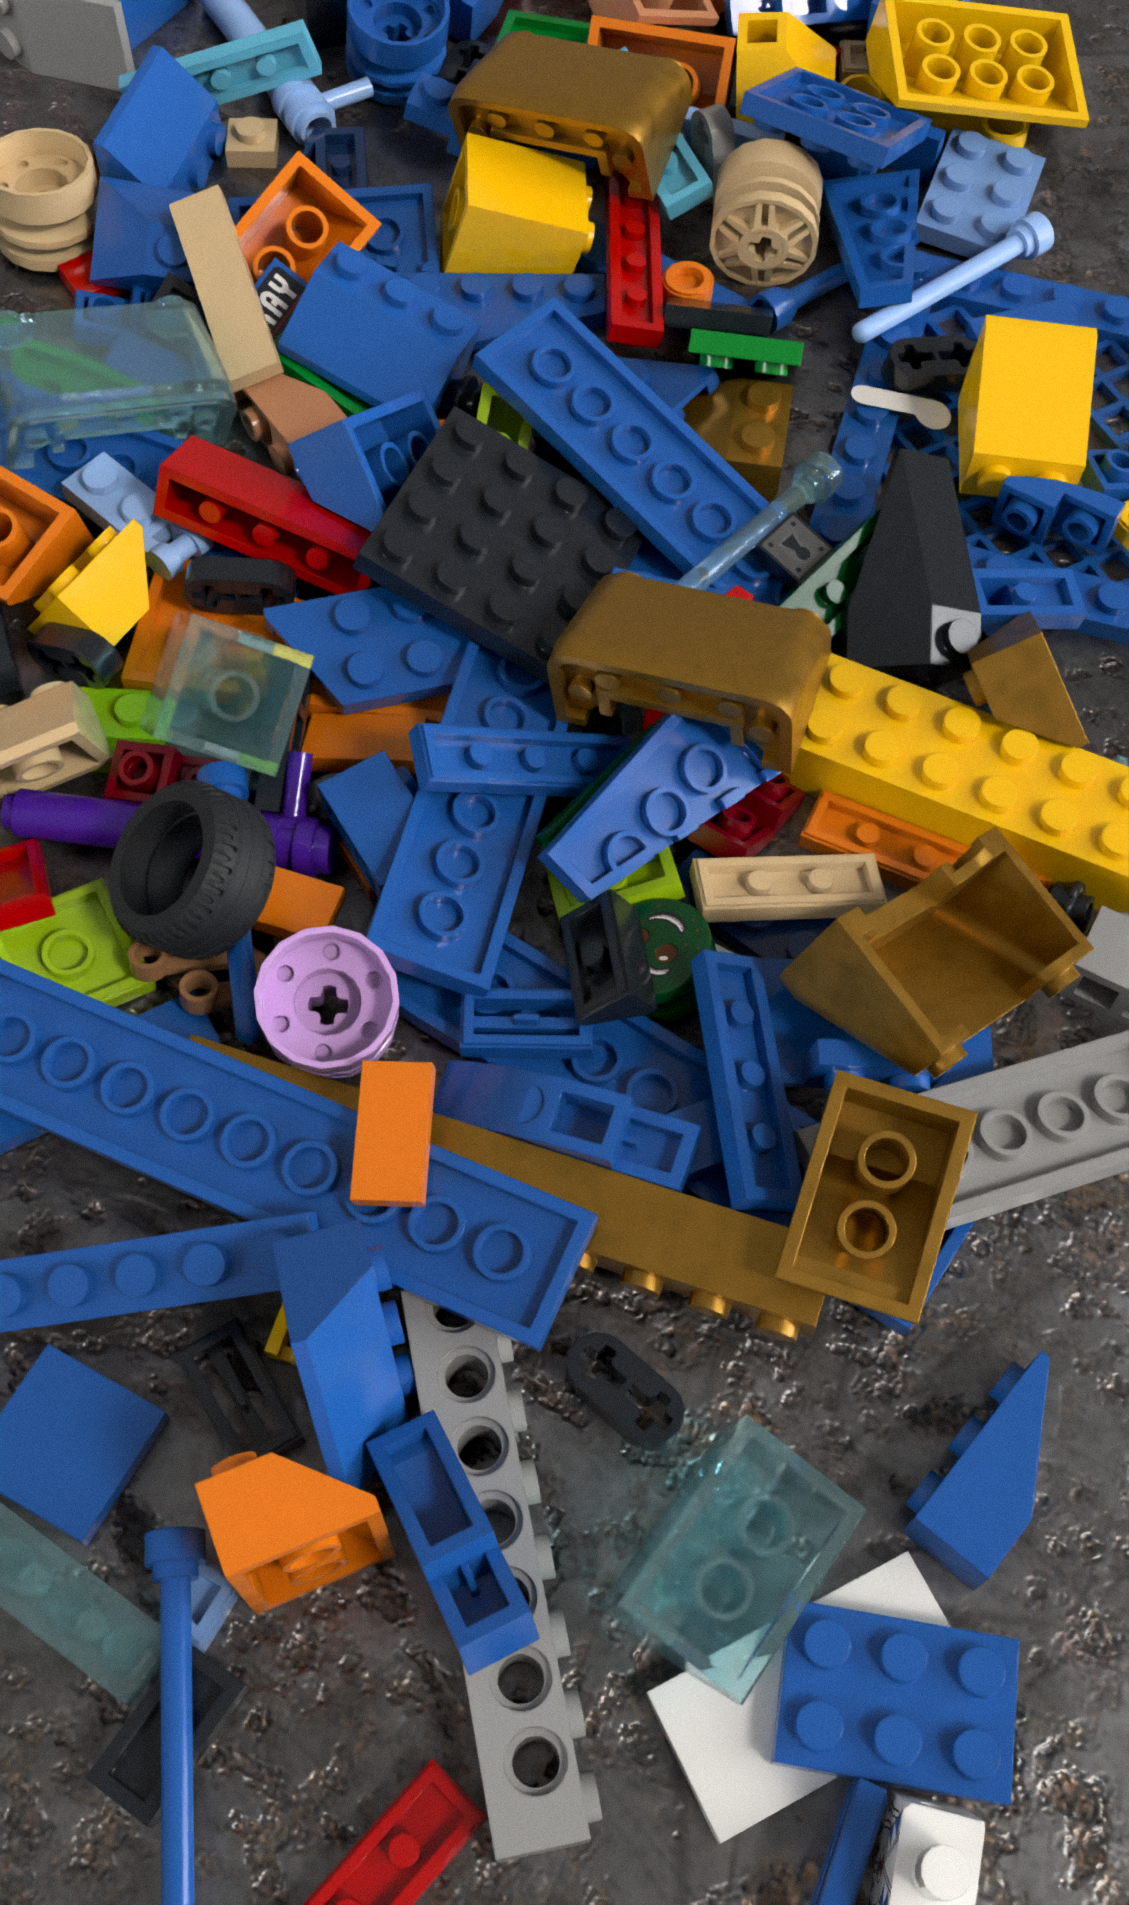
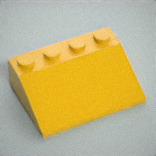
M880 0L865 40L869 72L872 79L896 108L1077 128L1087 127L1090 120L1068 14L958 0Z

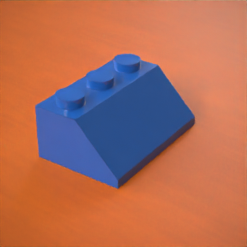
M152 45L93 142L100 176L197 193L199 188L202 189L206 185L209 170L216 157L221 156L225 150L227 131L226 127L221 124L217 100L163 47Z
M339 241L314 270L278 342L277 351L374 407L425 388L435 412L442 403L443 394L453 379H459L466 370L482 323Z
M422 388L344 418L287 445L294 459L296 474L306 486L311 500L372 532L441 426L426 390Z
M358 1219L272 1242L290 1343L328 1476L361 1490L377 1471L365 1443L409 1422L404 1398L418 1395L408 1353L405 1352L393 1356L391 1346L405 1343V1338L395 1299L381 1303L378 1292L393 1289L382 1245L367 1248L361 1222Z

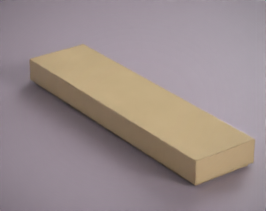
M217 184L169 204L226 381L233 393L284 373L225 196L219 185Z

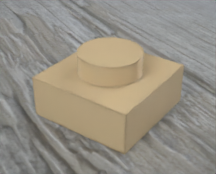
M254 116L229 118L225 145L227 167L277 168L280 141L278 118H258Z

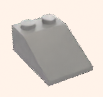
M0 0V50L8 59H14L32 73L119 91V76L135 71L120 1Z

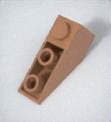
M213 351L218 374L213 377V384L221 402L225 407L230 408L233 406L237 410L245 430L253 441L261 440L268 448L270 458L277 471L285 476L289 474L292 479L301 482L296 474L294 459L287 444L347 418V416L325 391L282 373L233 393L226 381L217 351Z

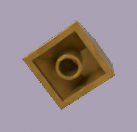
M1031 611L1017 616L967 652L973 669L962 673L976 707L988 702L996 720L1076 748L1089 744L1043 633Z

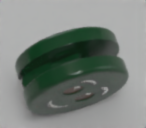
M653 898L633 903L632 905L639 913L658 1006L656 1011L644 1016L656 1023H663L689 1015L698 1009L690 962L703 949L717 951L709 925L700 912L679 900Z

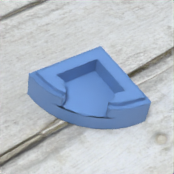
M206 1560L204 1565L199 1566V1579L191 1582L192 1645L204 1654L240 1596L225 1578L223 1570Z

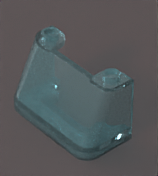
M169 295L147 303L18 314L11 310H0V448L6 469L34 467L33 453L48 444H51L53 453L64 452L66 440L167 428L173 429L174 437L177 439L186 438L188 430H191L195 433L196 437L214 445H225L237 411V403L228 374L199 309L193 302L186 301L181 296Z

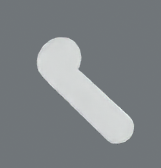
M857 385L851 390L852 398L858 403L916 415L919 422L930 429L940 430L946 428L951 421V414L948 408L941 402L865 385Z

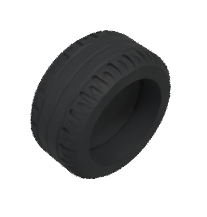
M182 780L174 782L150 796L127 822L117 842L111 861L109 874L110 900L114 916L121 929L132 939L143 945L187 960L210 959L233 947L248 933L259 918L273 885L276 865L275 842L267 819L255 806L246 800L202 781ZM202 847L197 870L189 886L182 894L188 869Z

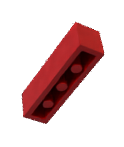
M191 435L160 464L153 509L154 515L252 558L280 561L292 568L298 578L336 595L381 587L379 583L352 568L359 551L372 532L312 501L303 483L194 435Z

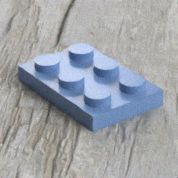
M953 127L917 216L916 232L920 236V242L971 259L1006 239L1011 225L1026 215L1046 158L1033 154L1025 148L1013 147L986 138L978 132ZM1008 262L997 268L1005 271Z

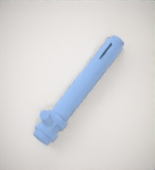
M198 0L228 42L267 30L245 0ZM367 76L323 93L318 90L310 78L301 81H289L275 89L265 91L271 98L274 112L296 142L304 145L315 128H337L335 121L336 110L374 96L371 81Z

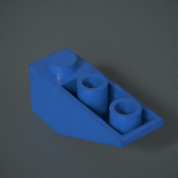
M1043 1351L1034 1358L1026 1369L1015 1361L1012 1362L988 1394L999 1404L985 1423L973 1414L947 1447L949 1451L958 1457L943 1478L931 1469L905 1502V1505L916 1514L902 1532L972 1591L991 1577L1032 1521L1050 1357Z

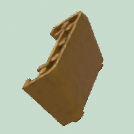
M518 31L505 34L458 83L449 102L448 109L461 149L466 134L469 132L508 143L516 141L597 157L601 175L611 177L615 169L630 181L628 187L629 196L653 201L693 100L687 72L677 60L671 57L650 56L535 35L528 31Z
M629 571L608 574L599 580L560 635L549 658L547 672L556 719L586 726L593 708L599 706L600 714L612 717L617 702L718 724L730 727L732 745L743 747L746 738L756 743L763 751L762 768L792 774L831 654V632L821 617L808 609H789L642 578L638 574Z
M997 827L977 837L970 844L972 847L953 864L948 861L943 863L922 883L871 913L865 915L857 906L838 917L779 975V979L794 999L915 1077L927 1069L935 1080L968 1055L962 1047L963 1043L1040 990L1044 992L1048 999H1051L1078 979L1081 974L1074 965L1093 951L1094 947Z

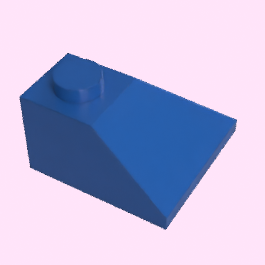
M100 176L90 284L132 291L133 285L159 289L168 272L195 287L169 208V204L195 193Z

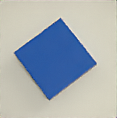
M48 1344L0 1412V1494L87 1547L170 1417L162 1409Z

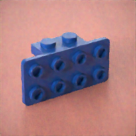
M760 958L784 1087L823 1088L824 1091L829 1093L838 1069L918 1094L994 1071L991 1028L989 1025L962 1044L968 1055L934 1080L926 1069L914 1077L794 999L779 979V975L795 959Z

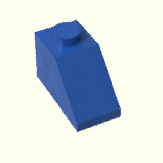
M384 750L317 785L323 811L332 826H335L337 834L377 899H379L418 787L409 770L404 765L395 769Z

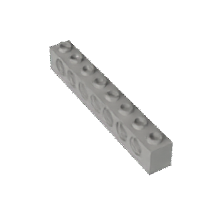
M401 1291L421 1415L434 1409L484 1512H502L512 1520L515 1526L512 1535L505 1542L498 1545L520 1590L523 1591L528 1599L529 1608L540 1637L539 1640L470 1676L463 1664L496 1863L589 1843L591 1835L588 1823L601 1821L602 1812L593 1769L579 1772L572 1739L585 1737L586 1729L577 1687L563 1690L557 1658L571 1656L562 1608L548 1611L543 1580L556 1578L548 1533L544 1532L534 1535L528 1506L541 1503V1495L534 1459L520 1461L515 1433L527 1431V1423L520 1387L506 1390L501 1363L514 1361L511 1340L470 1321L461 1327H446L436 1319L441 1308ZM465 1370L476 1371L487 1380L485 1388L476 1396L469 1398L459 1397L448 1388L452 1377ZM474 1440H488L498 1447L501 1454L493 1466L484 1470H474L464 1465L460 1460L463 1448ZM518 1662L529 1663L537 1668L544 1682L540 1694L533 1701L525 1704L509 1701L503 1696L498 1686L503 1671L508 1666ZM531 1742H540L549 1746L556 1754L559 1764L556 1777L549 1784L540 1788L524 1785L517 1779L513 1771V1760L516 1753L521 1747Z

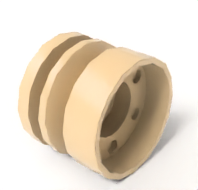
M31 128L14 131L0 138V247L2 253L18 266L32 271L57 272V265L93 250L98 184L89 146L76 135L59 129Z
M763 138L744 143L727 155L718 169L709 248L715 264L728 277L752 286L770 287L785 284L805 273L815 259L819 238V213L823 178L818 163L804 148L787 140Z

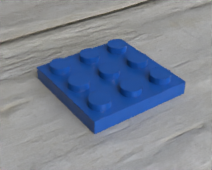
M797 66L746 90L739 113L753 118V125L762 131L782 134L784 130L801 137L800 144L805 148L820 153H828L830 149L848 156L847 162L851 166L868 172H875L877 168L883 169L923 142L927 137L933 120L905 108H896L892 103Z

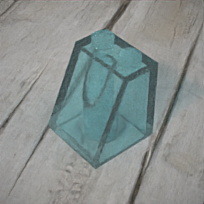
M176 612L139 728L154 738L276 777L315 656L194 613Z

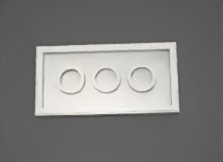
M908 1551L812 1602L951 1627ZM786 1617L651 1689L645 1695L718 1845L837 1778V1776L771 1765Z

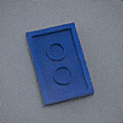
M791 1599L787 1606L771 1765L853 1780L862 1778L875 1784L1001 1807L1010 1806L1012 1802L1020 1639Z

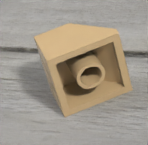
M63 681L49 682L35 688L31 692V698L11 706L0 705L1 807L8 793L16 794L21 788L45 791L112 763L113 755L92 701L73 681L67 683Z

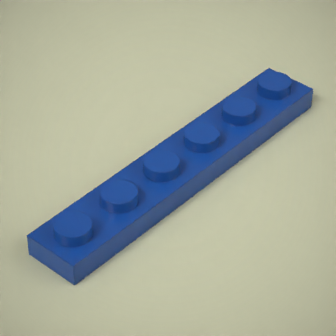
M304 1212L0 1260V1333L281 1291L272 1242L319 1230L317 1212Z

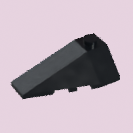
M901 448L893 454L875 509L878 520L870 544L863 546L857 563L862 568L855 590L847 594L841 612L840 656L904 681L938 686L963 678L962 673L973 669L967 652L981 642V610L949 459Z

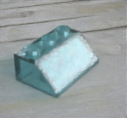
M746 1415L723 1425L599 1607L658 1655L736 1704L743 1705L867 1509L749 1415Z

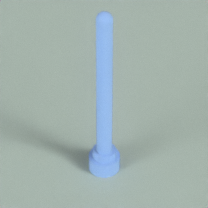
M1037 211L1016 220L1011 225L1006 239L912 292V303L887 305L857 322L852 328L853 339L858 343H866L1011 259L1032 260L1051 249L1054 243V231L1050 221L1045 215Z

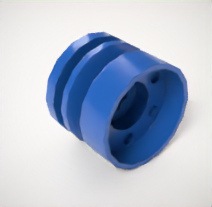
M347 0L345 55L346 71L351 81L367 76L371 81L374 96L370 97V99L386 105L406 106L420 71L437 77L445 62L446 40L448 38L450 20L449 0Z

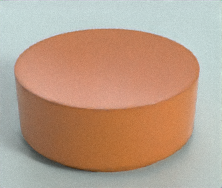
M681 261L670 265L664 271L662 289L663 301L665 303L668 296L702 301L712 300L714 277L707 267L693 261Z

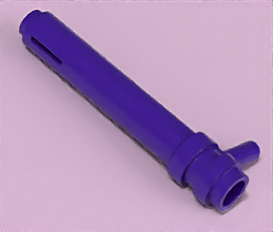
M288 751L282 812L280 814L261 812L267 819V823L270 825L273 833L276 856L275 866L312 878H316L318 873L331 875L335 867L338 851L335 826L324 825L322 818L306 816L313 754ZM21 788L16 794L8 793L5 796L1 809V822L4 829L12 830L13 834L17 837L116 848L127 822L142 803ZM202 847L194 858L200 859Z

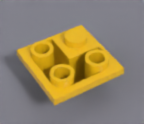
M789 12L739 13L736 64V119L751 124L754 122L753 118L739 113L746 90L796 66L835 81L836 49Z
M133 518L118 534L109 525L32 605L41 614L28 629L36 635L47 622H55L89 629L98 633L115 646L150 609L142 526Z

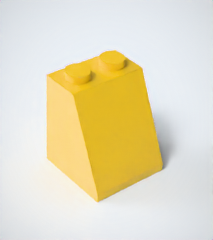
M467 132L440 212L441 273L573 274L581 253H589L595 232L594 222L588 220L593 190L591 186L586 185L585 162Z
M994 315L985 316L958 398L959 493L998 498L1002 484L1007 476L1046 478L1078 485L1086 467L1097 328Z

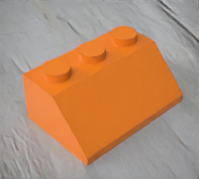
M592 15L587 44L617 50L626 46L629 52L656 57H671L683 66L689 76L693 95L690 106L702 109L720 103L728 109L737 64L736 38Z
M298 150L237 223L235 229L254 284L275 257L308 283L314 270L339 241L361 252L379 230L382 223Z
M0 465V601L11 606L44 594L51 584L95 540L74 508Z
M248 1451L230 1456L211 1468L212 1477L194 1484L224 1576L256 1615L396 1556L375 1495L270 1452L257 1457L256 1452Z

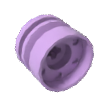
M333 925L306 928L279 942L261 964L253 991L257 1021L276 1057L288 1066L332 1080L352 1078L362 1071V1061H378L392 1042L399 1016L400 1001L397 977L383 950L361 933ZM325 996H337L338 1006L348 1009L347 1013L336 1014L334 1024H322L320 1014L316 1011H311L312 1007L323 1006Z

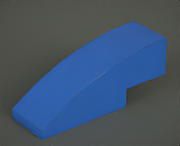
M434 1409L366 1442L369 1454L468 1675L470 1676L539 1640L540 1637L532 1612Z

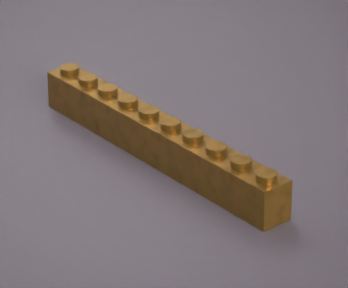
M193 1034L189 1037V1040L358 1111L359 1088ZM433 1113L430 1143L598 1215L599 1221L576 1272L592 1275L595 1267L598 1266L622 1274L620 1284L636 1292L660 1297L662 1288L687 1296L689 1297L687 1306L704 1315L726 1320L729 1312L732 1311L756 1319L755 1329L770 1337L787 1342H796L798 1334L813 1338L825 1295L775 1279L789 1230L788 1227Z

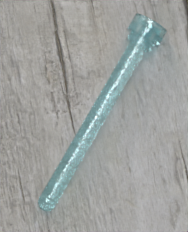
M825 452L810 454L794 469L791 486L678 580L675 585L705 590L752 550L757 543L792 511L795 513L805 503L825 502L843 484V472L838 462Z

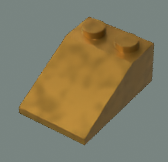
M736 378L720 382L717 389L710 395L701 390L683 407L685 414L683 421L775 508L794 385Z
M837 1069L809 1158L775 1279L913 1324H919L978 1112Z

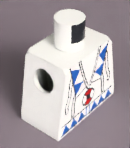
M887 1787L886 1795L889 1797L880 1822L868 1905H975L985 1835V1822L963 1807Z

